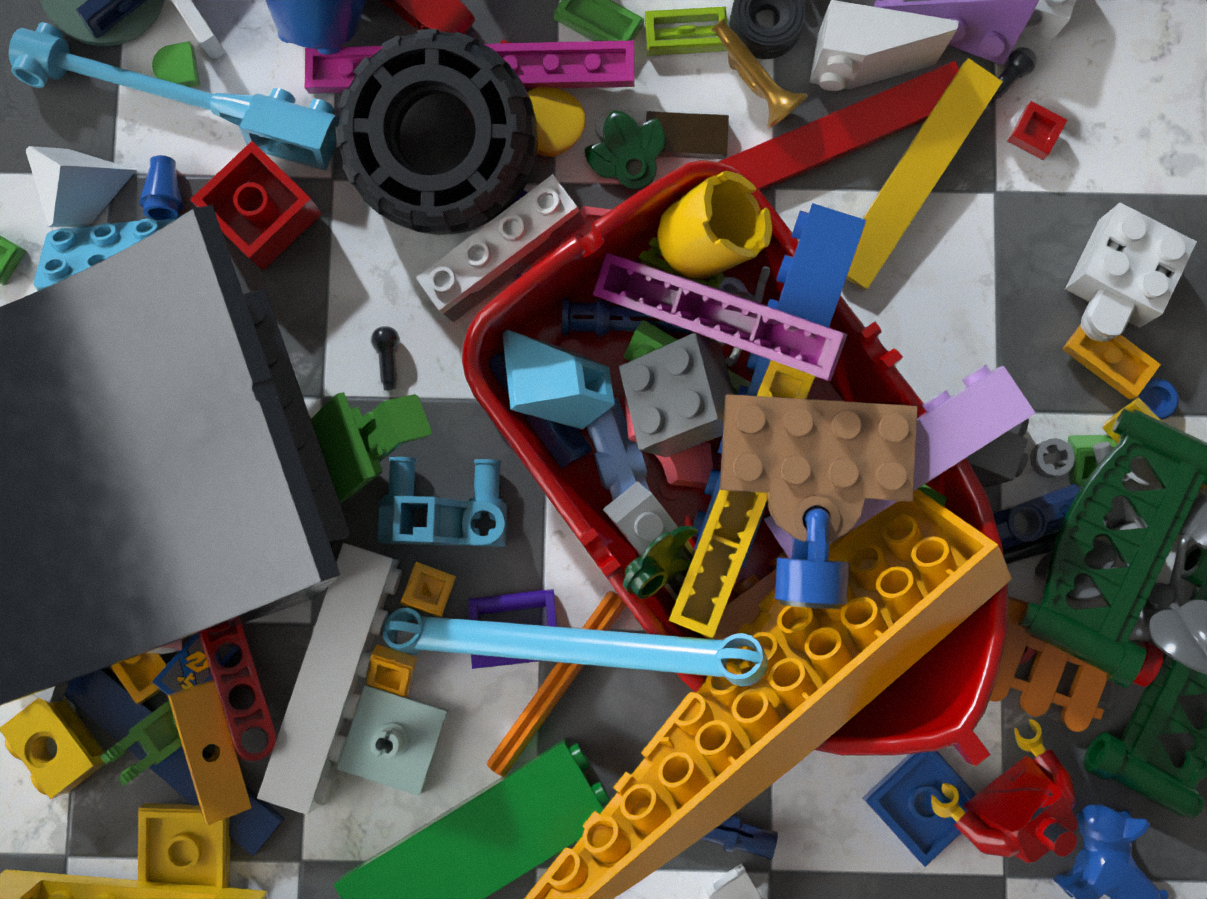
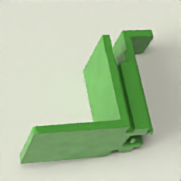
M338 393L311 418L340 504L381 474L383 469L380 462L404 443L427 438L432 434L421 401L416 394L382 401L374 410L362 417L359 407L350 409L345 393Z

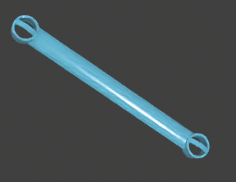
M410 608L396 610L387 618L383 626L385 642L394 650L409 655H415L422 650L718 676L725 677L732 684L741 687L751 686L758 682L765 675L768 667L767 655L760 643L751 635L744 633L733 634L724 640L426 617ZM415 619L417 620L418 624L409 623L407 621ZM398 630L415 634L409 642L397 644ZM739 646H749L758 652L736 648ZM730 658L752 661L756 665L751 671L736 675L727 671L726 661Z

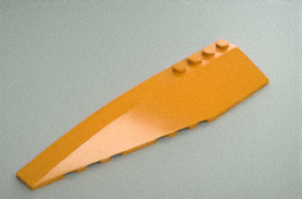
M919 489L913 491V501L895 502L829 544L828 560L850 562L848 604H843L841 609L788 606L779 604L780 600L775 599V588L768 593L759 605L762 611L751 625L744 623L736 633L751 635L760 643L768 660L765 675L755 684L742 687L732 684L725 677L707 676L706 682L697 693L689 692L641 752L645 757L631 775L627 772L624 773L613 787L617 791L615 796L600 814L596 811L592 813L582 826L585 830L580 840L572 849L564 848L524 899H614L722 824L820 746L1012 579L999 545ZM739 646L736 648L758 652L749 646ZM730 658L726 661L727 671L736 675L745 674L756 665V663L744 659Z

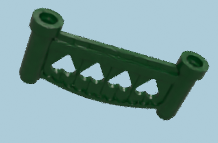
M1124 408L1112 429V432L1119 435V443L1105 456L1085 481L1061 524L1048 564L1043 599L1038 605L1031 601L1027 604L1018 625L1025 628L1026 633L1107 673L1106 679L1126 689L1137 677L1146 657V649L1128 639L1201 485L1207 486V442L1138 410L1130 411ZM1141 458L1145 460L1164 489L1135 492L1127 490L1123 486L1122 480L1125 474L1132 472L1130 468L1132 459ZM1116 496L1126 498L1145 528L1108 529L1104 524V516L1106 513L1113 511L1111 505L1113 498ZM1096 535L1106 536L1127 567L1098 570L1089 568L1085 563V555L1089 551L1094 550V537ZM1085 574L1089 576L1108 607L1085 609L1069 607L1066 602V595L1070 590L1075 589L1074 578L1076 575Z
M1197 544L1192 545L1187 550L1180 578L1196 586L1189 601H1207V549ZM1163 652L1161 668L1155 679L1146 686L1140 702H1138L1121 738L1118 739L1107 732L1098 734L1086 750L1083 760L1084 769L1102 780L1111 778L1182 818H1196L1203 810L1205 799L1199 794L1197 786L1207 775V712L1204 713L1205 722L1200 728L1193 727L1178 697L1207 694V678L1205 674L1179 663ZM1189 732L1194 738V745L1190 750L1185 751V763L1180 767H1175L1163 747L1159 735Z

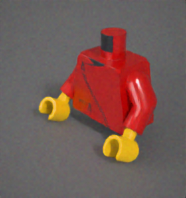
M1029 719V725L1033 732L1036 733L1034 738H1023L1016 727L1014 728V733L1018 746L1024 751L1032 752L1036 758L1032 760L1026 755L963 804L965 811L958 805L959 794L957 789L949 783L942 784V792L952 802L947 804L941 803L934 795H931V805L936 815L943 818L952 817L956 821L954 826L980 852L994 856H1015L1026 863H1035L1050 850L1060 857L1071 854L1077 845V837L1073 832L1077 829L1078 822L1072 812L1077 801L1071 776L1053 750H1046L1043 746L1042 729L1039 723Z

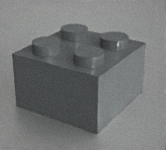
M693 333L619 366L639 451L669 457L723 435L725 396L727 394L734 395L720 343Z

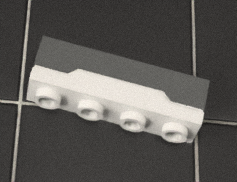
M552 174L418 275L416 279L437 309L450 321L455 322L583 226L586 221L576 204Z

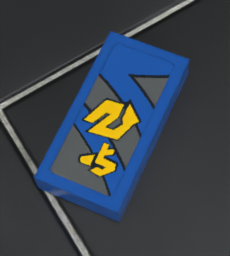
M199 633L194 634L182 647V650L174 656L152 681L165 694L170 695L213 680ZM231 645L223 646L215 654L216 661L222 667H226L239 651Z

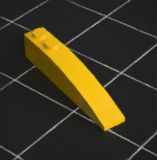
M770 360L757 396L806 399L815 376ZM719 490L669 621L708 637H714L767 501V493Z

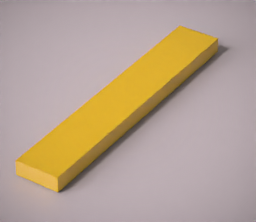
M968 58L962 64L862 217V219L866 220L846 279L863 291L868 289L1003 82Z

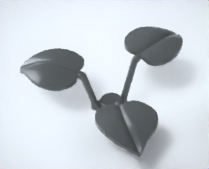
M1200 489L1178 534L1182 537L1178 544L1170 583L1168 585L1165 583L1154 584L1142 613L1144 624L1149 628L1151 638L1160 650L1179 663L1207 675V601L1192 600L1180 607L1178 583L1189 542L1192 540L1198 546L1207 549V489ZM1093 539L1094 550L1089 551L1085 555L1086 565L1094 570L1117 568L1113 567L1117 559L1116 550L1104 541ZM1052 550L1040 560L1035 569L1036 577L1043 581L1046 579ZM1085 574L1076 575L1074 578L1075 589L1070 590L1066 595L1067 598L1078 601H1091L1102 597L1090 577Z

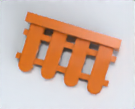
M1008 595V631L998 676L990 701L998 702L1003 700L1011 687L1022 691L1020 705L1031 716L1039 717L1044 715L1052 702L1063 706L1061 720L1072 731L1080 732L1087 729L1092 718L1101 720L1104 709L1097 705L1107 682V673L1026 633L1025 628L1019 626L1018 622L1028 602ZM1027 646L1038 650L1028 679L1024 680L1016 677L1015 673ZM1067 661L1079 665L1068 695L1056 691Z

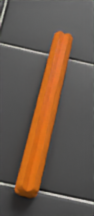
M607 592L582 629L609 631L626 607V604L615 592ZM557 662L487 761V766L490 770L502 777L507 775L584 664Z

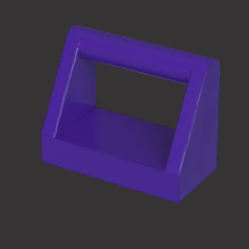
M554 589L468 599L469 620L480 621V614L546 607L548 626L558 627ZM471 654L472 669L540 661Z

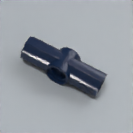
M1071 484L1017 505L1007 506L993 513L1003 550L1024 542L1035 541L1043 535L1059 530L1069 507L1080 490L1077 484ZM1018 512L1023 514L1028 522V527L1024 534H1020L1014 527V517Z

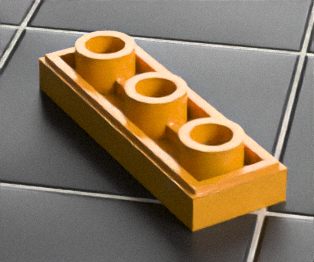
M210 680L168 695L204 822L207 825H211L251 809L252 807L215 681ZM209 744H214V754L210 758L204 759L202 756L203 749Z

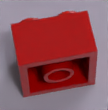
M253 141L245 146L190 199L197 207L213 205L221 231L262 271L322 215L312 199Z

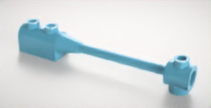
M44 22L39 23L36 31L26 28L17 29L10 40L9 60L12 65L11 72L20 81L36 88H43L48 78L54 80L61 79L68 70L211 110L213 114L238 125L246 145L253 141L267 155L324 171L327 170L337 144L335 127H339V116L334 115L335 110L332 105L320 99L311 100L309 107L294 104L296 101L295 97L290 92L281 88H273L270 96L259 93L255 95L212 94L70 54L68 43L63 39V33L55 26Z

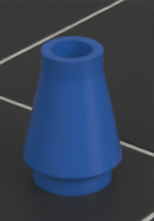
M157 155L150 158V167L139 200L140 206L143 207L144 215L150 219H176L178 211L183 208L176 174V161L168 156Z

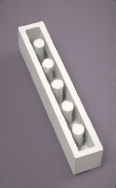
M343 543L337 560L340 576L328 586L257 799L306 815L315 810L318 804L324 805L333 784V779L327 777L332 762L338 763L347 739V737L342 736L346 720H353L361 697V695L356 694L360 678H367L372 654L370 648L374 636H381L383 626L388 618L389 612L383 610L388 594L394 595L401 580L402 570L397 569L400 560L355 545Z

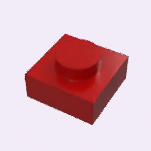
M1030 101L1024 108L1007 142L1044 160L1050 154L1067 119Z

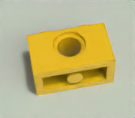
M38 697L0 727V732L5 737V746L9 753L16 759L22 760L31 773L30 779L34 787L40 793L47 795L49 799L69 793L105 765L104 761L100 758L105 751L65 697L61 702H48ZM49 737L53 738L57 744V754L55 757H52L46 748Z

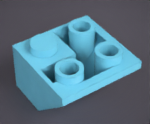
M506 330L502 334L511 410L583 429L615 405L608 366L578 352L510 330Z

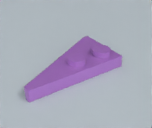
M876 0L873 7L959 21L958 29L948 45L1004 66L1039 0H930L906 2V0Z

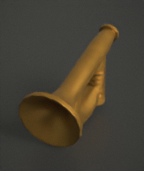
M723 18L711 30L716 32L728 50L729 67L738 72L739 76L757 96L766 99L769 108L767 126L770 129L799 106L808 95L806 93L789 92L778 86L738 35L725 23L726 20Z

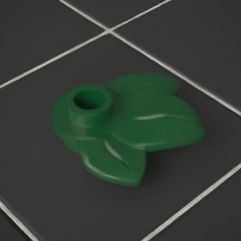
M616 110L611 111L604 123V142L589 145L584 149L587 162L594 172L603 178H618L622 185L631 190L644 189L655 179L657 173L655 160L662 153L666 144L664 129L657 118L649 120L639 127L628 114ZM634 161L642 163V170L637 175L629 173V166Z
M681 526L671 533L669 531L654 539L642 553V556L636 558L627 566L625 570L626 576L623 580V587L629 594H636L640 599L648 598L660 590L664 584L689 568V562L679 555V552L684 544L699 531L692 526Z

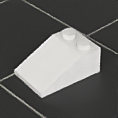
M831 0L817 36L809 83L819 84L825 90L839 91L842 89H853L936 65L957 31L959 21Z

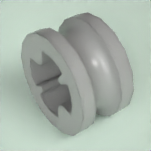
M1058 438L1040 442L1035 445L1030 454V464L1033 470L1038 475L1046 478L1066 474L1073 467L1075 461L1072 447L1066 441ZM1047 447H1049L1051 453L1058 452L1060 454L1061 461L1055 463L1059 466L1057 469H1055L1053 464H1045L1043 456L1049 454L1046 451Z

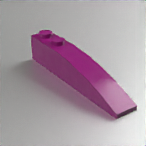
M607 252L593 293L594 296L829 381L833 377L847 334L790 313L651 265Z

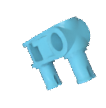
M389 457L388 495H384V498L379 500L377 543L484 547L506 546L508 529L507 503H503V499L499 498L500 460L475 459L474 497L469 498V501H458L438 497L414 496L416 458ZM414 509H428L427 527H414ZM484 513H489L490 519L496 521V527L489 529L487 536H481V530L475 528V521L480 520Z

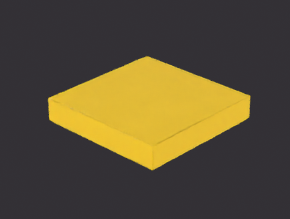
M142 804L138 808V881L214 886L221 889L230 888V817L207 825L204 822L200 805Z

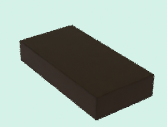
M647 111L646 122L657 118L666 135L665 148L659 155L660 157L727 158L729 115Z

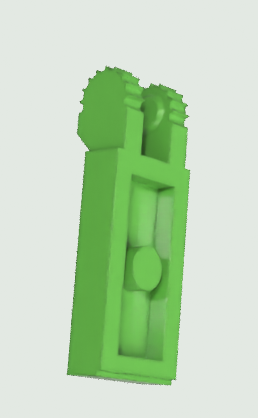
M169 700L129 730L130 734L100 756L105 764L114 762L135 742H138L147 756L137 764H132L125 769L118 778L123 787L152 764L158 765L182 746Z

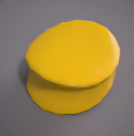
M536 87L528 91L527 93L532 101L537 121V154L555 157L565 153L581 138L585 129L586 116L583 106L573 95L561 89Z

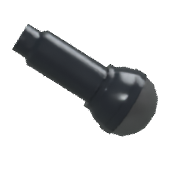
M1025 47L1017 48L1009 55L1006 69L998 77L1003 82L990 100L991 103H995L998 98H1002L1018 78L1028 75L1035 69L1037 57L1031 49Z

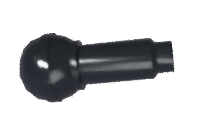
M381 326L373 331L370 340L376 353H378L380 380L384 391L396 390V382L398 380L395 352H397L400 337L394 328Z

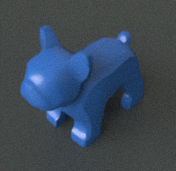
M1101 804L1085 806L1078 812L1076 816L1080 833L1084 838V847L1076 856L1075 863L1070 872L1059 873L1053 878L1054 882L1068 896L1075 899H1099L1103 895L1111 899L1169 898L1168 892L1166 890H1158L1138 868L1132 857L1133 841L1145 834L1150 827V823L1146 819H1133L1127 809L1117 812Z

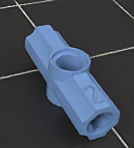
M614 398L615 405L587 425L590 438H592L596 450L594 458L599 476L605 490H609L612 501L637 481L649 490L645 479L647 477V470L642 453L638 449V444L628 439L627 423L618 398Z

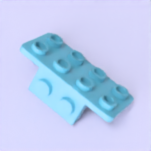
M142 219L140 221L113 224L103 223L95 226L60 228L50 231L45 238L33 284L37 291L53 285L121 252L176 219Z

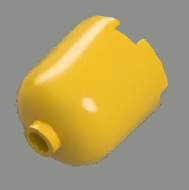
M724 171L717 176L709 177L674 201L661 215L657 231L659 248L670 267L684 277L702 280L755 258L761 250L768 247L772 234L771 217L768 208L761 210L757 200L751 194L756 191V187L742 175Z

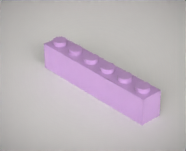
M984 365L962 379L966 387L958 393L950 396L947 390L922 405L926 413L917 418L913 491L1035 414V411L1004 366L990 371L988 366ZM865 499L861 517L851 530L897 501ZM767 514L764 516V521L787 556L791 558L792 537L777 527L771 514Z

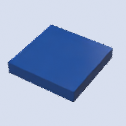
M938 751L908 754L862 797L924 867L961 834L954 826L956 821L952 817L943 818L935 814L931 805V795H934L941 803L947 804L952 802L942 792V784L949 783L957 789L959 794L958 805L964 811L963 804L976 795L972 788Z

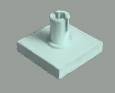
M364 685L337 770L420 796L449 710Z

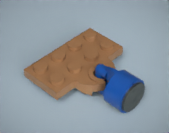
M730 394L725 396L720 490L767 493L768 508L777 527L792 537L791 558H777L775 599L780 600L779 604L825 609H841L843 604H848L850 562L828 560L829 542L838 539L852 529L861 517L865 499L913 501L917 406Z

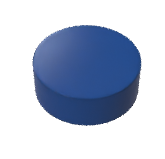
M1150 379L1138 395L1160 420L1172 416L1179 403L1176 389L1171 383L1163 379Z

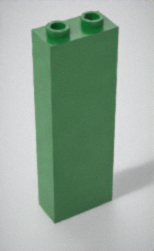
M564 738L507 773L506 776L499 778L346 872L333 885L341 899H485L564 850V848L580 840L585 830L582 827L594 811L600 814L611 801V798L600 781L594 785L585 771L586 768L590 767V763L578 743L570 746L567 739Z

